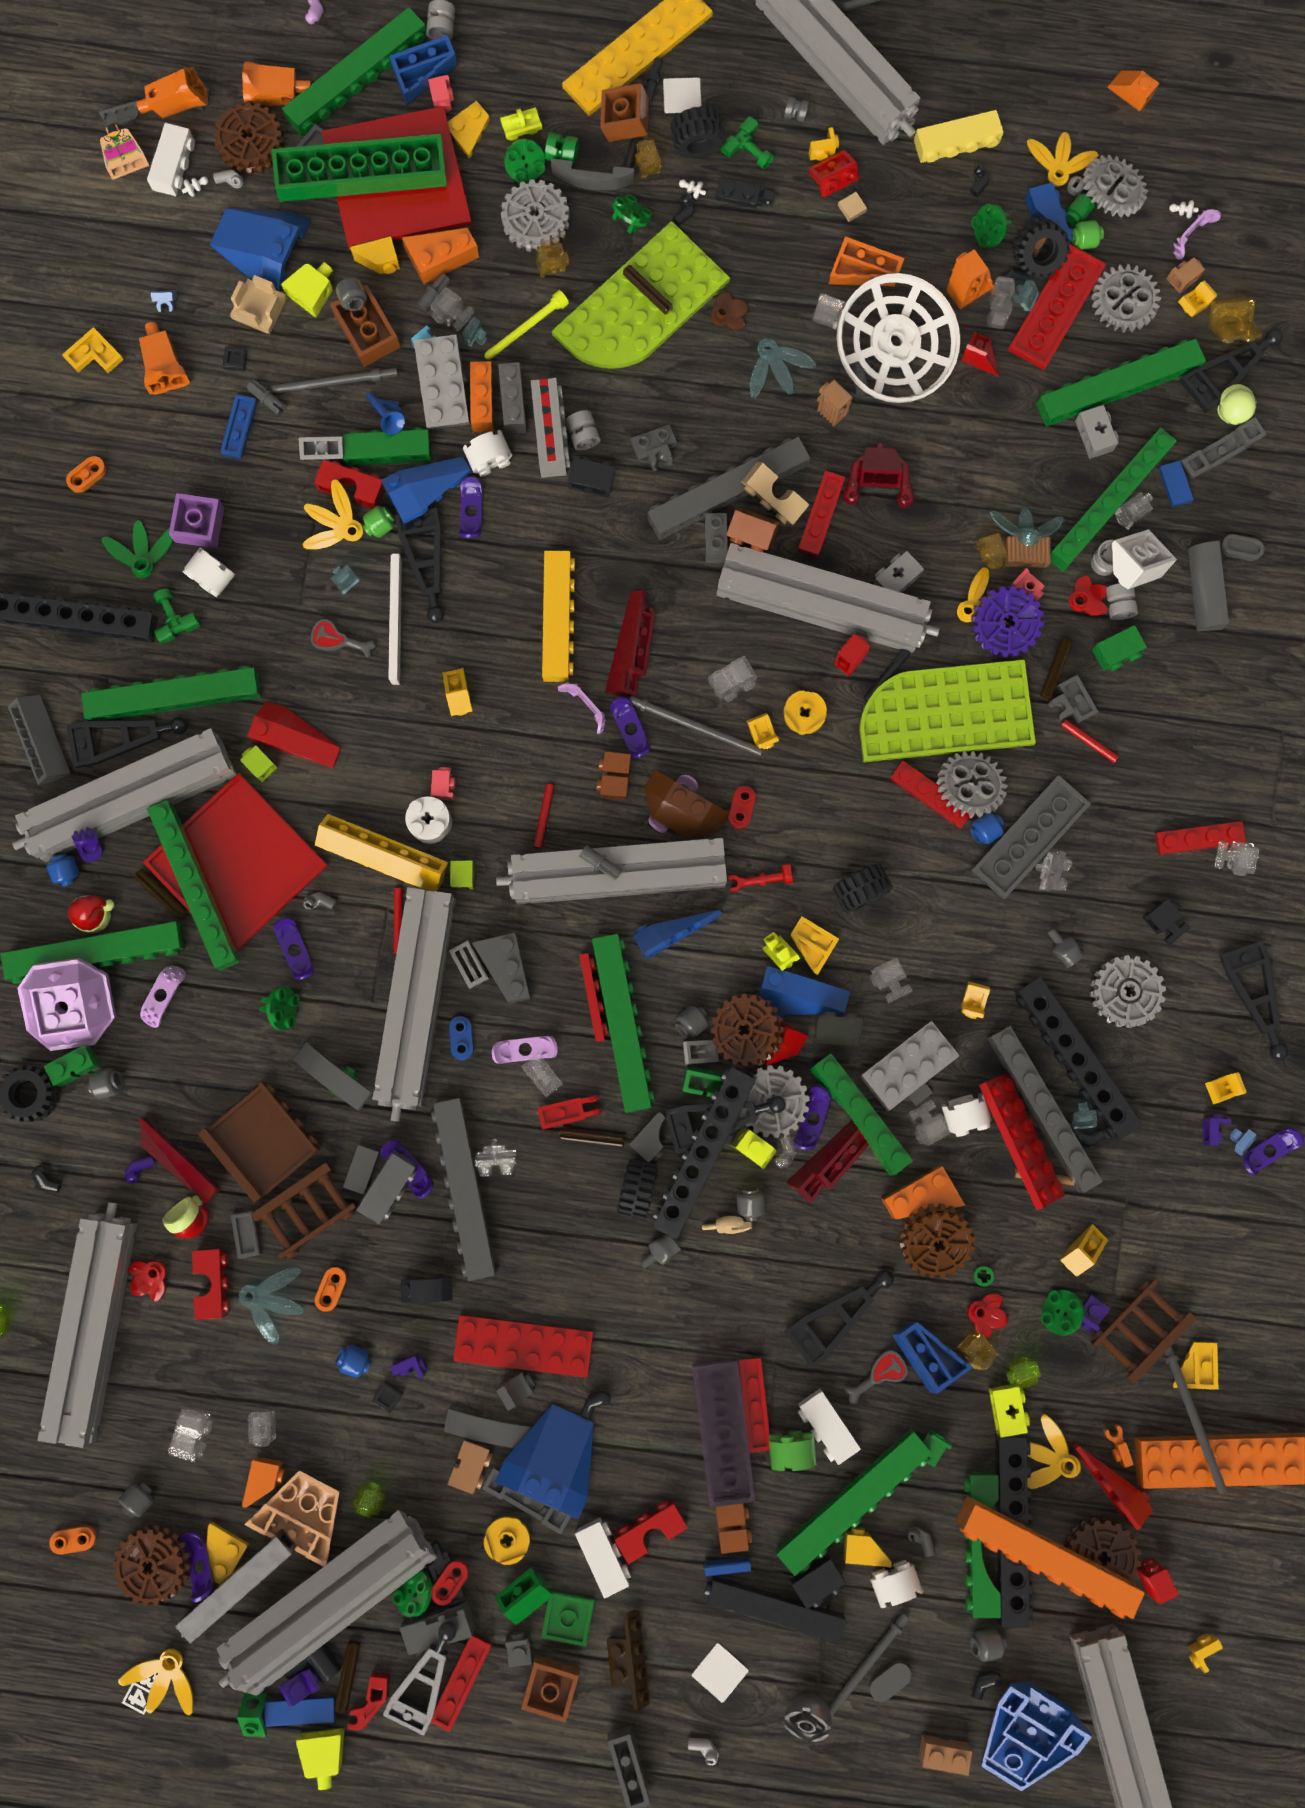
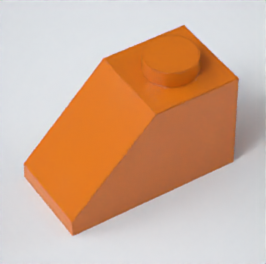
M1120 71L1108 88L1141 112L1153 97L1159 82L1144 71Z
M256 1457L252 1460L242 1507H248L276 1488L279 1483H282L285 1475V1469H282L283 1462L262 1457Z

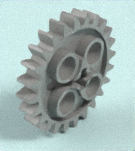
M1101 155L1099 159L1095 158L1093 162H1090L1083 173L1084 178L1082 180L1085 183L1083 189L1089 190L1086 196H1092L1093 198L1091 203L1097 202V208L1103 207L1104 213H1107L1109 210L1112 216L1118 213L1120 217L1124 214L1129 217L1131 213L1135 214L1142 207L1147 199V196H1145L1148 192L1145 189L1147 183L1141 182L1144 177L1137 175L1139 170H1133L1132 163L1126 165V159L1120 162L1118 156L1112 160L1110 155L1106 159ZM1122 176V181L1118 184V186L1115 188L1112 194L1108 196V191L1112 188V186L1115 184L1118 178Z
M1120 264L1116 270L1111 267L1108 273L1104 272L1102 278H1098L1097 285L1092 290L1094 293L1091 299L1095 300L1092 307L1098 308L1095 315H1102L1100 322L1108 321L1106 324L1107 328L1113 324L1114 331L1121 327L1122 333H1124L1127 327H1129V330L1133 332L1136 327L1141 330L1144 324L1148 325L1151 319L1155 317V312L1160 307L1158 305L1161 300L1158 297L1160 289H1154L1157 282H1150L1152 275L1144 276L1146 273L1145 269L1140 273L1138 272V266L1131 270L1130 264H1128L1123 270ZM1123 282L1128 283L1130 287L1125 286ZM1136 287H1139L1140 289L1133 292L1132 296L1129 298L1128 296L1131 294V292ZM1107 295H1111L1115 299H1110ZM1137 297L1142 298L1144 302L1139 301ZM1123 299L1124 301L1120 304V306L1116 310H1113L1112 308L1117 306ZM1122 310L1127 311L1129 315L1124 314Z
M963 751L961 756L955 753L953 758L949 757L946 763H943L937 775L939 778L936 784L941 785L937 791L944 793L941 800L948 799L947 807L954 806L953 812L959 809L961 810V816L968 812L970 818L975 813L980 818L984 813L995 812L1002 804L1007 794L1005 790L1008 785L1003 784L1006 777L1000 776L1003 769L996 770L995 768L998 763H989L991 757L984 760L983 753L976 757L974 751L969 756Z

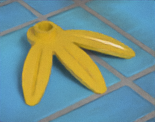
M1063 132L1058 139L1055 159L1043 144L1034 139L1027 140V146L1032 155L1041 165L1049 170L1048 180L1049 183L1053 182L1054 187L1063 186L1068 181L1069 174L1086 168L1090 162H1093L1098 157L1096 151H1086L1068 161L1071 151V140L1067 132ZM1055 173L1061 174L1062 177H1057Z
M338 480L331 482V491L340 517L320 506L304 505L305 511L313 519L325 526L334 528V530L318 533L304 541L303 547L306 549L326 548L341 541L343 538L348 541H357L363 534L361 524L356 520H352L349 498ZM354 527L356 533L351 535L348 533V529Z
M983 567L974 577L969 589L968 601L962 602L957 608V616L963 622H972L971 616L976 613L973 610L974 605L979 606L980 604L978 599L983 595L989 580V569ZM970 608L972 613L966 614L964 609Z
M1046 1414L1041 1416V1422L1046 1437L1055 1452L1045 1446L1030 1442L1031 1451L1030 1455L1027 1456L1050 1465L1031 1473V1477L1027 1478V1487H1030V1489L1045 1486L1061 1475L1066 1478H1074L1081 1471V1463L1077 1457L1069 1454L1067 1442L1059 1426ZM1067 1462H1071L1073 1464V1470H1069L1067 1468Z
M176 1649L165 1650L161 1654L160 1659H152L135 1665L118 1680L120 1685L125 1686L142 1681L158 1673L151 1686L146 1711L152 1713L165 1697L172 1679L178 1701L184 1713L187 1715L193 1713L192 1688L186 1674L180 1668L183 1664V1657Z

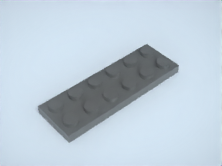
M1058 775L971 871L1004 900L1091 803Z

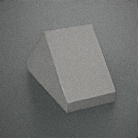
M712 1040L683 1042L685 1065L719 1062L717 1044H713Z

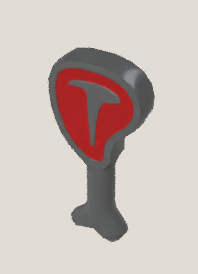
M327 619L319 620L314 625L311 633L313 647L321 651H337L348 646L361 650L365 657L368 658L371 656V650L376 647L373 640L361 642L347 637L345 634L340 633L335 624Z
M889 1349L881 1353L873 1362L870 1375L866 1380L856 1387L845 1386V1392L849 1395V1402L856 1404L859 1396L873 1385L884 1381L900 1382L904 1380L908 1373L906 1363L895 1350Z

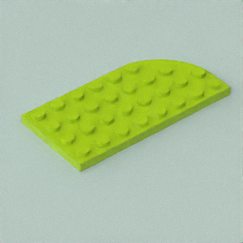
M671 221L553 329L552 335L574 357L586 364L609 369L628 367L649 357L730 282V277ZM628 265H632L672 303L673 308L668 314H664L623 275V270Z
M1025 660L907 671L891 677L874 691L861 716L859 732L863 762L1035 745Z

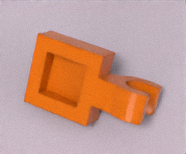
M1115 1425L1116 1434L1113 1436L1110 1435L1107 1428L1103 1429L1104 1436L1113 1441L1114 1449L1111 1451L1116 1463L1119 1462L1125 1468L1134 1465L1128 1446L1123 1439L1122 1428L1119 1425Z

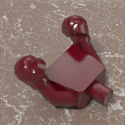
M877 443L873 447L866 448L865 454L860 455L852 463L850 478L843 491V500L848 505L854 506L858 503L860 499L859 486L899 488V493L895 498L897 505L901 508H908L914 503L915 497L911 488L912 485L910 484L909 466L901 457H898L896 449L885 448L884 444Z

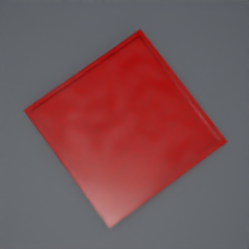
M444 106L321 131L324 144L441 134L447 186L337 196L349 250H351L350 247L390 236L392 241L403 237L423 235L471 225V218Z
M240 773L234 776L183 824L236 951H239L328 867L324 860ZM161 844L143 863L190 912Z

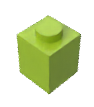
M256 745L253 748H248L240 759L261 782L277 769L274 763Z

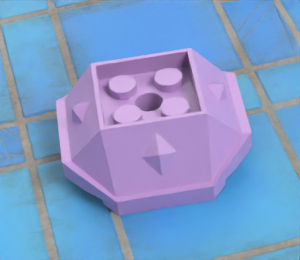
M81 958L34 964L18 987L26 1031L50 1051L81 1047L83 1045H95L116 1017L108 973L97 969ZM59 1002H65L68 1005V1010L62 1009Z

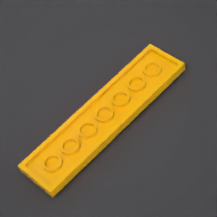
M663 0L562 82V88L588 116L592 115L601 107L602 90L630 84L653 65L656 57L662 58L711 18L713 11L702 0Z

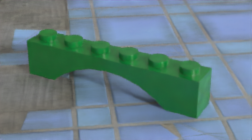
M832 1053L809 1069L820 1085L830 1092V1095L856 1124L870 1145L875 1157L889 1176L896 1175L913 1161Z
M967 1471V1478L963 1479L964 1492H967V1496L992 1508L999 1499L998 1475L994 1471ZM965 1536V1539H968V1548H965L964 1551L965 1562L968 1563V1572H965V1585L969 1587V1596L965 1597L966 1610L969 1611L973 1618H1001L1000 1593L994 1587L986 1572L982 1558L981 1541L979 1538H977V1541H973Z

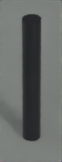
M903 649L863 697L866 702H868L874 691L890 679L909 657L908 651Z

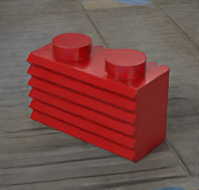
M852 634L851 638L838 651L834 665L847 676H850L866 657L870 648L868 641L861 635Z
M1146 1558L1141 1561V1567H1137L1136 1571L1139 1573L1138 1576L1148 1595L1159 1604L1179 1595L1177 1587L1174 1586L1175 1583L1172 1582L1173 1579L1164 1566L1152 1558Z

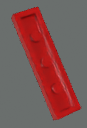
M825 471L798 551L815 557L819 556L845 480L844 476Z
M905 761L901 762L891 776V781L959 829L962 828L969 818L968 812L961 816V810L958 809L956 812H953V805L947 807L948 799L941 800L944 793L937 791L940 786Z
M1242 821L1155 834L1158 855L1246 843Z
M588 953L580 954L596 1042L605 1041L604 1036L608 1035L606 1022L602 1023L600 1014H604L602 1000L597 1001L596 993L600 992L598 979L593 980L592 971L596 970L594 958H589Z
M761 1357L738 1359L748 1452L770 1451V1433Z
M475 1634L468 1639L436 1706L430 1723L448 1732L451 1731L492 1646L491 1642Z

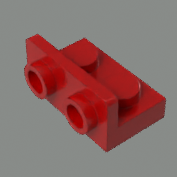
M845 150L808 168L809 175L820 186V192L823 197L859 179L857 162Z

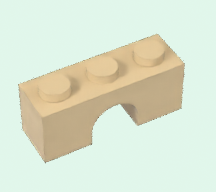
M756 462L741 481L746 486L744 490L752 497L756 495L760 498L761 501L759 503L768 511L772 509L776 513L775 518L782 524L788 523L793 525L809 504L795 491L789 489L782 497L775 498L772 493V485L778 476L764 463Z

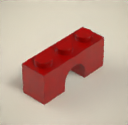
M323 460L314 481L318 491L332 495L331 482L333 480H338L342 487L354 485L357 487L354 495L357 504L371 509L379 506L385 491L381 482L382 478L378 475L363 474L361 470L355 467H350V469L343 467L341 463L335 460H330V462Z
M224 1248L192 1251L193 1274H205L211 1280L209 1293L194 1297L195 1320L226 1317L227 1312L230 1311L229 1298L226 1299V1289L229 1288V1278L225 1276V1267L228 1266L227 1253H224Z
M665 1500L656 1506L657 1510L650 1514L645 1512L636 1518V1523L631 1526L625 1524L616 1531L617 1534L614 1540L628 1565L648 1553V1546L643 1538L648 1530L659 1529L665 1534L667 1540H670L688 1529L687 1522L674 1500L670 1502Z

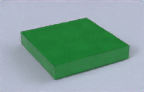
M550 1590L553 1596L548 1600L541 1638L586 1647L595 1598Z

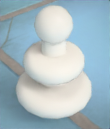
M202 177L197 181L196 178H192L191 184L185 179L184 185L186 188L182 189L183 194L188 192L191 197H194V189L201 191L200 186L206 185L208 179Z
M680 180L679 182L681 188H687L688 194H691L692 191L694 192V199H697L700 194L705 195L706 191L702 190L703 182L701 181L698 182L697 186H695V181L693 180L690 183H687L685 180Z
M1193 200L1189 201L1188 206H1186L1185 202H1181L1180 206L1171 204L1169 207L1171 212L1179 211L1180 216H1183L1184 212H1186L1188 219L1192 217L1193 212H1198L1199 209L1194 208Z

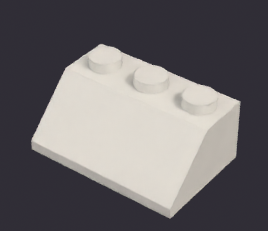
M1149 529L1114 540L1112 543L1113 573L1118 578L1119 583L1127 589L1161 578L1177 560Z

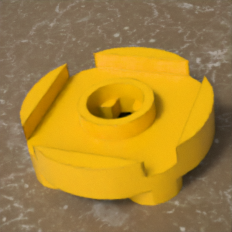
M798 691L792 694L785 704L783 710L784 720L787 726L798 734H811L819 730L824 724L827 708L824 700L817 693ZM802 707L805 710L810 709L809 717L806 718L800 715Z
M502 1516L495 1519L487 1528L484 1538V1547L488 1556L504 1565H511L520 1561L527 1552L530 1543V1534L527 1526L520 1518L512 1516ZM505 1534L513 1537L510 1546H507L506 1543H501Z

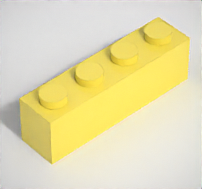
M997 110L917 129L914 143L920 163L934 162L939 158H951L963 152L971 153L979 148H992L1000 144L1003 129Z

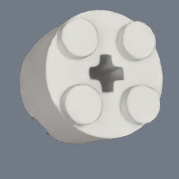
M497 430L498 434L493 435L492 431L482 434L470 441L471 446L467 448L465 445L463 447L473 473L479 474L480 477L489 475L492 468L498 466L501 469L511 464L509 459L512 457V453L500 430Z
M201 547L182 571L215 597L222 593L236 575Z
M429 796L418 798L412 801L407 809L405 816L407 828L417 840L423 843L434 844L440 842L451 830V815L445 804L437 798ZM428 816H431V818L434 819L430 820V824H426V822L424 821L428 818Z
M978 1093L979 1098H973L971 1094L948 1101L949 1106L941 1105L949 1132L959 1137L969 1134L971 1129L984 1130L991 1127L990 1122L992 1118L983 1093Z
M902 1560L893 1564L894 1569L885 1570V1568H881L872 1572L873 1577L870 1580L880 1608H886L885 1603L891 1602L892 1606L916 1598L915 1592L920 1594L924 1592L914 1564H909L906 1560Z

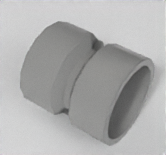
M433 0L429 3L426 34L430 39L434 40L448 35L450 40L452 39L455 7L453 4L445 0Z
M578 411L566 418L565 422L569 433L572 434L571 439L576 450L590 449L600 442L601 439L597 428L594 427L595 422L590 411Z
M1114 540L1103 542L1093 554L1091 567L1095 573L1103 576L1113 573L1112 543Z
M1119 583L1106 588L1107 601L1112 603L1109 605L1110 619L1122 620L1138 615L1136 601L1132 600L1136 596L1134 587L1127 589Z

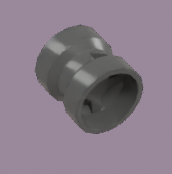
M789 96L784 118H795L798 122L804 123L809 101H797L796 98Z

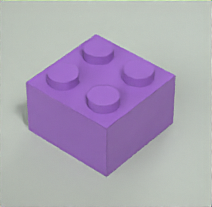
M176 493L169 529L170 537L175 543L217 549L224 506L219 499Z

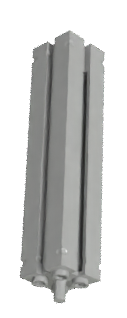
M756 0V6L764 11L765 16L872 134L878 137L882 145L888 141H894L899 136L900 129L904 130L909 137L914 135L916 130L912 125L915 122V116L919 109L920 97L911 90L908 83L832 0Z
M730 543L718 582L717 596L727 597L736 602L848 635H861L866 640L896 649H905L910 653H913L916 647L920 648L926 634L938 636L940 628L927 625L932 614V609H929L931 601L919 600L911 595Z
M210 728L203 731L200 735H194L35 806L27 812L15 815L17 823H15L19 834H25V837L12 842L15 850L25 847L29 855L36 858L40 857L41 860L47 862L50 861V858L77 848L71 837L74 831L79 833L81 829L86 831V827L94 829L99 839L150 816L147 808L165 800L175 805L224 783L227 779H232L237 773L227 755L222 739Z
M723 838L593 848L600 855H606V859L622 869L620 876L616 880L599 869L596 871L593 865L580 858L579 855L583 849L511 855V861H508V874L510 876L496 877L497 886L509 885L510 897L515 899L517 905L725 888L727 883Z
M407 887V898L404 905L372 1099L378 1100V1105L392 1107L391 1121L397 1122L400 1120L401 1108L416 1110L417 1106H423V1095L426 1088L454 914L453 910L456 902L451 893L432 892Z
M108 1202L106 1214L95 1213L89 1214L88 1218H80V1230L77 1233L38 1441L55 1444L64 1443L67 1446L84 1448L89 1443L97 1441V1428L100 1425L129 1272L128 1268L135 1240L134 1234L138 1224L132 1223L131 1218H115L117 1203Z
M398 1510L391 1515L390 1519L383 1521L229 1638L228 1642L217 1647L220 1665L224 1669H229V1672L218 1680L220 1686L224 1688L230 1684L234 1690L248 1692L257 1696L266 1686H270L421 1571L427 1563L434 1561L437 1556L430 1543L426 1541L425 1534L418 1521L411 1516L407 1517L404 1512Z
M1113 1623L1097 1627L1095 1631L1088 1632L1086 1630L1069 1635L1074 1647L1073 1651L1116 1808H1172L1125 1635L1118 1631V1628Z

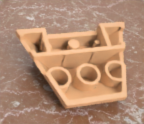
M298 1471L244 1525L270 1538L283 1529L296 1543L295 1551L324 1567L327 1565L340 1492Z

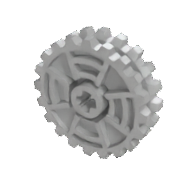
M534 179L530 180L528 184H525L524 181L520 182V187L518 188L512 187V193L505 195L506 202H502L501 205L503 209L501 218L504 232L506 235H510L509 240L511 243L516 241L518 248L521 249L524 246L526 251L529 252L532 249L541 252L542 248L549 250L552 244L558 245L560 243L559 238H564L566 235L564 230L569 228L568 220H570L566 197H561L562 191L560 189L555 190L552 183L545 185L544 180L535 183Z
M1124 955L1123 957L1109 960V962L1100 966L1101 970L1095 972L1096 980L1091 981L1090 984L1094 988L1090 992V997H1094L1095 1000L1092 1006L1098 1007L1099 1011L1097 1014L1099 1016L1104 1015L1107 1023L1115 1022L1116 1027L1125 1026L1126 1028H1132L1146 1024V1021L1153 1020L1155 1018L1154 1014L1161 1011L1162 1008L1159 1005L1165 1002L1162 992L1166 991V987L1161 986V982L1164 979L1156 974L1158 972L1156 967L1151 968L1149 966L1150 962L1148 960L1143 962L1140 961L1139 956H1134V958L1130 959L1129 955ZM1125 988H1129V993H1130L1131 995H1128V996L1125 995L1126 992H1127V991L1125 990Z
M772 1065L767 1066V1070L758 1068L757 1074H755L758 1078L746 1101H754L755 1105L767 1103V1099L778 1095L785 1099L786 1108L781 1113H773L772 1111L760 1113L757 1120L746 1126H752L754 1133L757 1134L760 1131L763 1133V1137L766 1138L769 1134H772L774 1138H779L780 1133L787 1136L790 1129L796 1131L799 1128L797 1123H803L805 1120L803 1113L809 1110V1107L805 1106L806 1102L809 1101V1096L804 1094L807 1088L806 1086H801L800 1082L802 1079L799 1076L793 1077L792 1070L785 1072L782 1066H779L778 1069H773ZM748 1108L742 1109V1112L739 1114L741 1118L750 1116Z

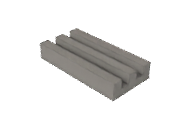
M468 940L449 950L469 989L489 979ZM464 947L468 948L474 962L476 963L482 975L481 978H478L465 951L463 950ZM455 952H460L475 981L471 982Z

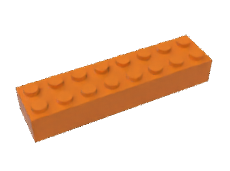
M1305 1432L1206 1435L1226 1486L1305 1484ZM1196 1435L1134 1437L1136 1484L1142 1488L1216 1487Z
M969 1496L966 1497L955 1520L960 1526L959 1530L969 1539L977 1541V1538H979L985 1544L984 1546L990 1550L998 1552V1549H1000L1006 1555L1005 1557L1011 1561L1019 1563L1021 1560L1027 1566L1026 1568L1032 1572L1040 1574L1042 1571L1048 1577L1047 1579L1053 1583L1061 1585L1063 1582L1071 1592L1081 1597L1084 1593L1092 1603L1103 1608L1105 1604L1113 1614L1124 1619L1125 1615L1132 1619L1134 1618L1145 1593L1132 1581Z

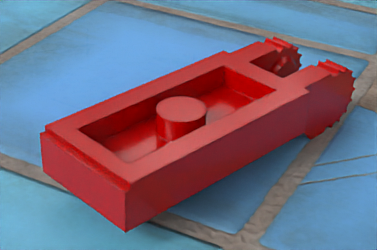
M598 1095L538 1107L542 1130L602 1114V1110L598 1108L584 1112L582 1104L593 1103L599 1100Z

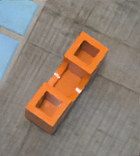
M491 361L470 362V409L473 433L494 432L492 402L493 368Z

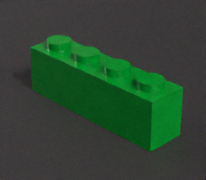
M414 428L409 431L401 430L394 435H388L380 430H372L370 433L351 431L349 434H343L344 460L347 466L431 462L430 435L428 430L423 428Z

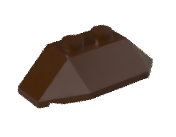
M656 769L644 787L652 818L689 840L719 832L730 813Z

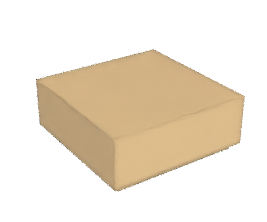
M857 192L838 202V206L848 222L867 211V207Z

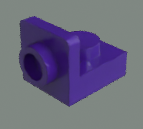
M1210 1114V1118L1203 1119V1145L1219 1146V1141L1222 1139V1131L1219 1128V1124H1231V1119H1224V1114Z
M1089 1294L1083 1303L1085 1313L1081 1327L1089 1332L1091 1329L1098 1332L1100 1330L1098 1326L1110 1308Z
M418 1353L392 1364L390 1369L393 1376L399 1373L400 1377L411 1373L413 1371L412 1367H415L417 1375L421 1379L426 1375L427 1365L423 1357L419 1358Z
M310 1669L299 1671L279 1686L289 1707H293L311 1693L320 1690L318 1677Z

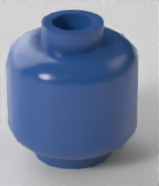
M984 813L982 817L972 822L970 832L978 843L990 844L1002 836L1004 822L998 814Z
M64 853L49 859L50 862L46 867L54 884L61 883L62 887L75 883L74 878L79 876V869L73 856H67Z
M348 1345L346 1348H341L336 1359V1365H338L340 1373L358 1378L362 1373L368 1372L371 1360L368 1359L367 1350L354 1345Z

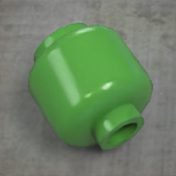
M1096 220L1078 222L1072 229L1073 239L1071 242L1073 246L1080 250L1096 248L1104 237L1103 227L1099 226Z
M375 506L364 514L363 521L365 524L363 528L369 536L374 535L381 538L394 528L393 521H395V517L386 506Z

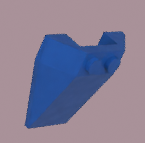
M226 208L210 246L251 280L256 275L272 282L275 289L280 292L281 284L287 277L284 266L297 237L304 239L311 219L287 211Z
M552 1404L503 1461L495 1483L579 1519L588 1498L594 1422Z
M1031 1682L1011 1683L998 1700L981 1766L1018 1790L1023 1791L1078 1755L1091 1739L1092 1734L1068 1705Z

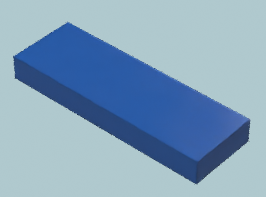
M240 394L235 395L220 450L221 456L242 460L258 402L256 398Z
M335 1696L307 1697L293 1707H289L285 1699L266 1700L264 1705L265 1727L335 1722Z

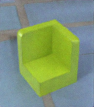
M451 861V887L474 889L473 861Z

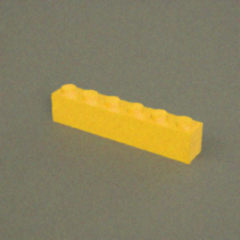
M544 551L543 682H569V675H573V662H569L570 654H574V641H570V634H574V621H570V613H574V600H570V592L575 590V580L571 579V571H575V558H571L570 551Z
M330 814L326 815L318 827L315 845L324 850L353 860L426 891H438L444 881L448 862Z

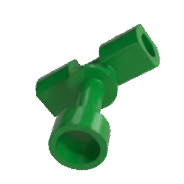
M751 116L739 126V132L735 136L730 135L721 148V151L728 158H731L739 149L742 151L747 149L758 159L757 164L762 169H766L774 159V155L768 150L763 152L752 143V135L758 130V123Z
M161 589L153 594L156 604L163 606L168 617L165 621L166 625L154 631L162 645L175 639V634L185 630L188 633L201 626L193 612L184 617L175 614L170 603L173 597L169 589Z

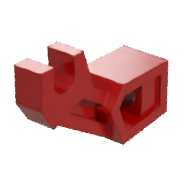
M372 1672L366 1697L368 1702L365 1705L351 1708L349 1715H355L358 1721H349L348 1729L359 1731L367 1727L370 1719L388 1698L390 1674ZM373 1689L383 1690L382 1696L375 1698L373 1696Z

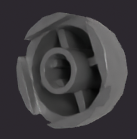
M799 1695L789 1703L784 1719L786 1720L785 1727L797 1738L804 1739V1736L812 1737V1742L822 1741L829 1735L832 1716L828 1705L817 1695Z

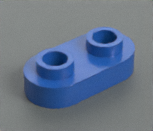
M458 1016L452 1019L449 1025L451 1053L456 1059L464 1061L469 1059L474 1052L472 1024L467 1018ZM463 1023L464 1029L457 1031V1024ZM460 1045H464L466 1047V1051L464 1053L458 1052V1047Z

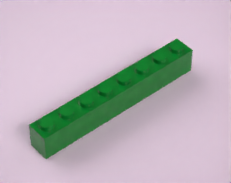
M408 7L285 105L282 110L287 122L303 137L315 124L318 125L321 121L328 119L331 113L343 107L351 97L358 95L366 85L374 82L385 70H389L391 68L390 55L422 44L427 37L425 24Z
M1186 339L1177 343L1172 348L1164 347L1158 350L1156 354H1145L1139 357L1137 361L1131 363L1126 361L1120 364L1118 368L1112 370L1107 368L1094 377L1088 375L1075 384L1071 382L1064 384L1059 390L1045 391L1040 395L1036 406L1045 427L1077 416L1080 412L1112 403L1182 377L1197 366L1204 365L1206 360L1197 339L1191 341Z
M1160 427L1052 551L1051 563L1064 572L1170 451L1177 440Z
M241 666L238 670L220 669L217 670V673L213 674L199 672L193 677L179 675L175 676L172 680L154 679L152 683L133 682L131 686L125 687L122 685H112L110 689L105 690L92 688L88 692L81 693L84 718L87 721H108L261 698L259 675L255 668Z
M165 800L147 808L214 968L222 971L240 963L241 960L174 804Z
M175 921L1 953L4 979L12 981L13 984H20L32 966L38 963L81 958L93 966L100 965V968H108L114 966L113 963L122 961V964L134 963L136 958L143 957L144 960L156 959L158 954L165 953V956L178 955L180 950H185L182 926Z
M618 934L593 938L592 942L625 1113L650 1109L651 1103H655L653 1090H648L647 1082L651 1080L648 1068L644 1069L642 1060L646 1059L644 1046L640 1047L638 1038H642L640 1025H635L634 1020L638 1013L636 1003L631 1004L630 995L634 994L632 982H627L626 973H630L628 961H623L621 953L625 952L624 940L619 939Z
M912 1428L908 1430L776 1548V1555L794 1576L798 1573L803 1574L811 1566V1561L816 1557L819 1559L824 1556L830 1544L833 1542L835 1544L838 1543L845 1536L844 1532L849 1527H856L862 1521L861 1517L867 1511L869 1513L873 1512L879 1506V1501L884 1496L886 1498L891 1496L897 1489L896 1485L901 1481L906 1482L914 1474L912 1471L918 1466L923 1467L931 1459L929 1457L932 1454L930 1449Z

